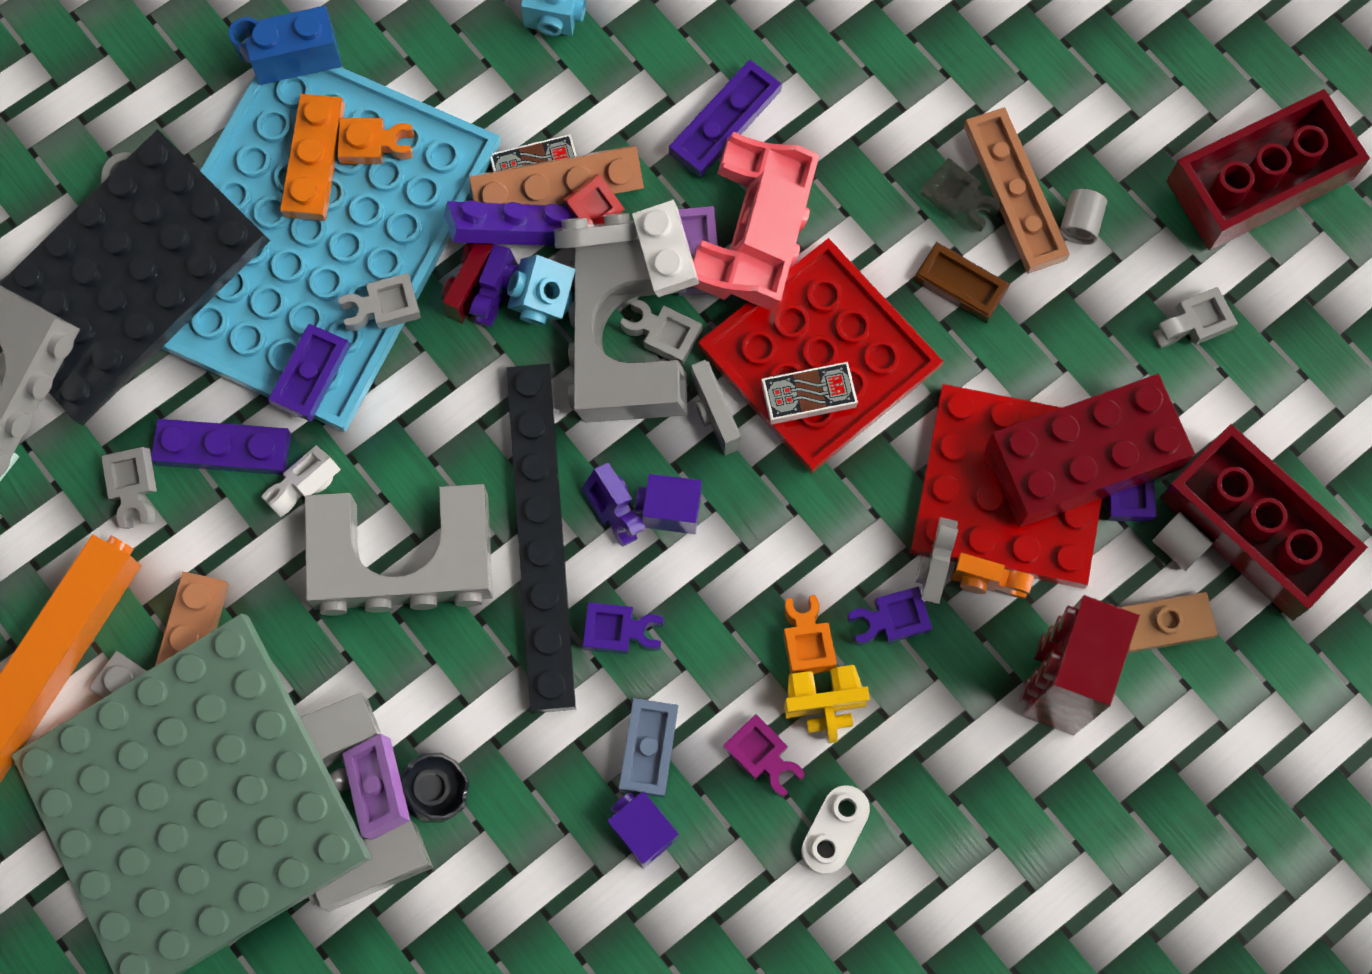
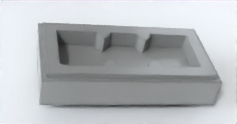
M703 360L691 365V380L700 400L695 402V406L703 425L711 424L724 456L738 451L741 434L709 362Z

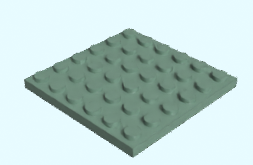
M240 614L11 755L114 974H181L372 859L248 615Z

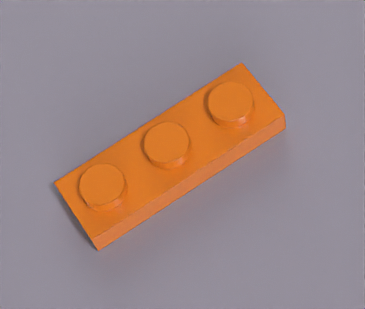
M300 94L280 208L283 217L326 221L338 151L340 118H343L345 109L342 97Z

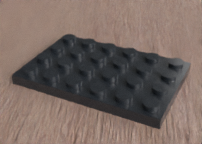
M157 129L0 282V286L80 329L74 340L73 348L64 358L48 393L74 421L83 426L271 240Z

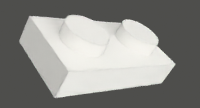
M674 200L633 213L650 279L657 297L699 284L679 211Z

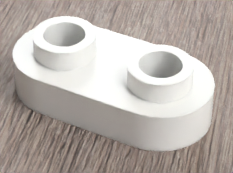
M839 786L827 795L802 844V858L811 871L821 875H829L837 872L845 864L869 817V802L861 790L853 786ZM845 800L852 802L855 807L854 815L850 817L841 815L838 810L840 802ZM827 841L833 845L834 854L832 857L823 858L818 854L817 845L820 842Z

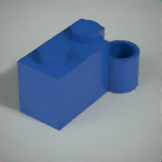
M326 5L261 19L259 22L250 17H242L235 20L229 28V38L238 57L244 62L251 63L260 85L342 67L335 31Z

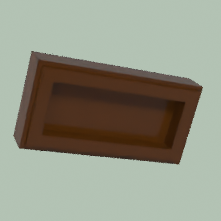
M937 241L916 272L913 280L985 323L989 321L1010 286L1008 282Z

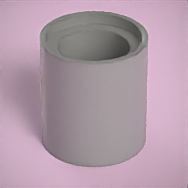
M1072 190L1060 227L1062 237L1067 241L1081 245L1096 243L1107 199L1102 194L1093 190Z
M1181 512L1152 540L1184 571L1214 543Z

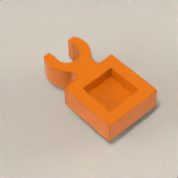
M340 118L338 159L340 164H383V153H391L400 160L413 158L411 146L397 144L401 138H414L412 125L399 123L386 130L383 118Z
M960 553L955 562L951 580L960 582L962 589L972 593L985 594L987 590L994 592L996 589L1010 596L1026 599L1027 594L1030 593L1034 576L1020 571H1010L1004 569L1005 565Z
M815 595L809 596L808 607L810 610L806 613L797 612L794 609L792 598L786 599L785 618L794 626L792 628H785L783 633L790 674L807 671L813 672V674L830 672L831 669L837 667L829 622L815 623L820 607Z

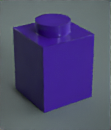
M649 474L647 488L638 487L635 513L643 514L645 528L696 534L702 480Z
M644 791L636 797L630 792L610 808L611 813L614 815L608 820L610 828L643 868L679 840V833Z

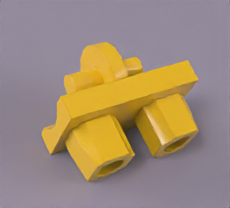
M855 665L831 669L830 677L833 692L816 694L813 672L807 671L790 674L788 677V698H786L784 703L786 719L822 714L823 717L806 720L808 733L825 731L828 744L838 742L837 729L853 727V718L851 713L835 715L834 712L866 708L867 702L870 701L868 686L861 687Z

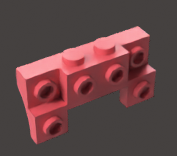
M733 132L727 138L717 174L747 187L730 249L713 245L704 240L696 246L693 263L699 284L693 287L723 300L730 294H733L768 310H771L781 301L789 269L796 262L800 252V245L796 244L798 234L802 231L809 218L810 209L806 207L819 154L797 144H771L742 136L736 132Z

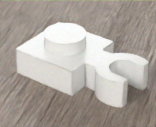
M316 445L283 473L286 478L281 483L270 487L261 497L282 517L294 507L302 495L305 497L306 495L316 494L326 489L332 482L333 476L341 469L331 457Z

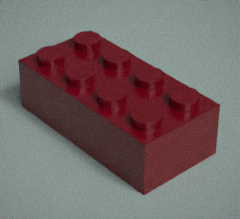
M1323 89L1178 159L1166 182L1210 251L1353 181L1370 160V157L1327 91Z
M1159 373L995 431L985 447L1019 528L1182 470L1195 455Z
M1232 424L1159 497L1176 514L1181 512L1214 543L1211 546L1292 621L1308 611L1368 548Z
M1083 595L1074 607L1067 605L1063 615L1057 617L1054 626L1050 625L1046 635L1042 634L1039 640L1034 660L1039 661L1040 665L1039 668H1035L1032 677H1027L1019 700L1026 704L1022 717L1074 736L1109 708L1140 615Z

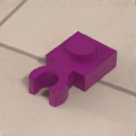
M757 714L723 745L725 751L754 781L765 772L770 777L769 784L772 791L781 798H784L788 793L779 783V776L782 773L789 772L798 781H801L805 776L798 764L791 761H783L780 758L788 746Z

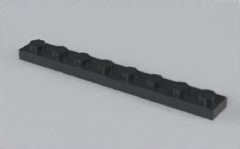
M550 363L506 367L530 711L533 714L577 710Z

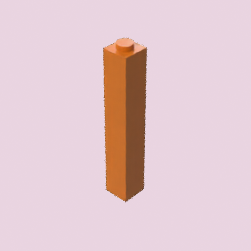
M93 534L91 535L0 673V783L14 763L11 755L26 745L142 566L130 556L134 549L110 535L107 541Z

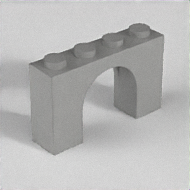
M640 240L575 247V261H570L569 267L576 269L572 281V286L575 287V301L569 303V319L572 327H575V342H570L568 348L570 365L572 368H575L574 383H570L568 387V399L571 409H574L585 423L687 416V373L678 360L623 363L608 357L603 349V330L613 311L632 298L656 295ZM682 289L673 293H685L686 289Z
M0 286V345L5 356V375L0 387V477L8 469L15 449L22 436L29 430L36 410L43 397L50 391L53 379L64 358L71 352L74 340L80 330Z
M485 485L439 487L441 538L437 551L432 559L420 570L401 577L379 575L361 563L358 553L357 504L350 493L306 495L307 602L314 610H320L322 615L336 616L346 614L347 608L365 607L366 612L382 613L391 611L392 605L410 604L411 609L427 610L436 608L437 602L455 601L456 606L473 607L481 605L482 599H492L489 498Z
M362 692L301 717L326 768L342 759L343 752L381 733L369 700ZM410 820L373 840L364 839L372 859L309 896L312 905L319 903L321 909L331 912L432 869V863L417 825Z

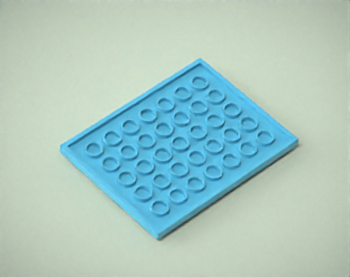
M342 67L263 85L259 84L255 75L200 171L271 241L161 349L269 398L308 324L349 341L351 347L313 418L346 433L404 323L379 330L376 320L372 319L368 321L365 327L358 331H347L344 320L356 316L359 310L357 308L342 310L338 299L347 294H356L360 297L369 296L366 284L409 273L416 300L418 299L451 238L444 217L447 201L466 202L471 200L472 193L468 176L486 172L491 163L490 158L492 154L497 152L501 144L500 136ZM301 93L342 97L345 103L343 118H383L386 130H389L396 124L407 123L412 125L414 131V138H401L397 142L401 146H411L413 158L408 160H400L391 153H383V164H340L337 151L326 221L283 217L280 211Z

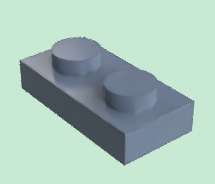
M633 698L619 791L636 794L644 791L647 795L665 798L678 714L677 704Z

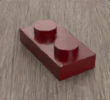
M467 244L461 259L463 266L456 277L451 276L447 280L441 294L448 318L461 324L464 323L474 298L480 292L481 285L479 280L494 244Z

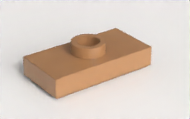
M1207 592L1119 607L1140 615L1128 654L1213 639L1218 635Z

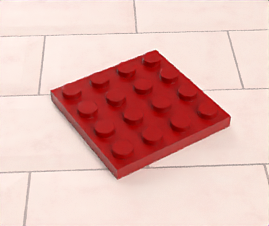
M827 238L789 269L781 301L775 307L768 310L754 303L747 302L698 342L699 350L811 474L939 370L944 362L830 238ZM848 362L858 401L856 408L771 425L761 384L762 379Z
M942 384L910 553L930 557L940 517L958 521V532L950 562H956L960 553L1005 565L1004 569L1010 571H1020L1033 575L1034 579L1085 589L1089 583L1102 498L1019 528L985 449L993 432L1062 407Z

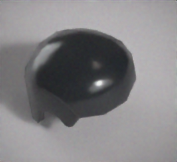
M423 753L404 768L400 780L408 813L424 823H442L455 817L467 805L466 800L470 782L458 762L443 753Z

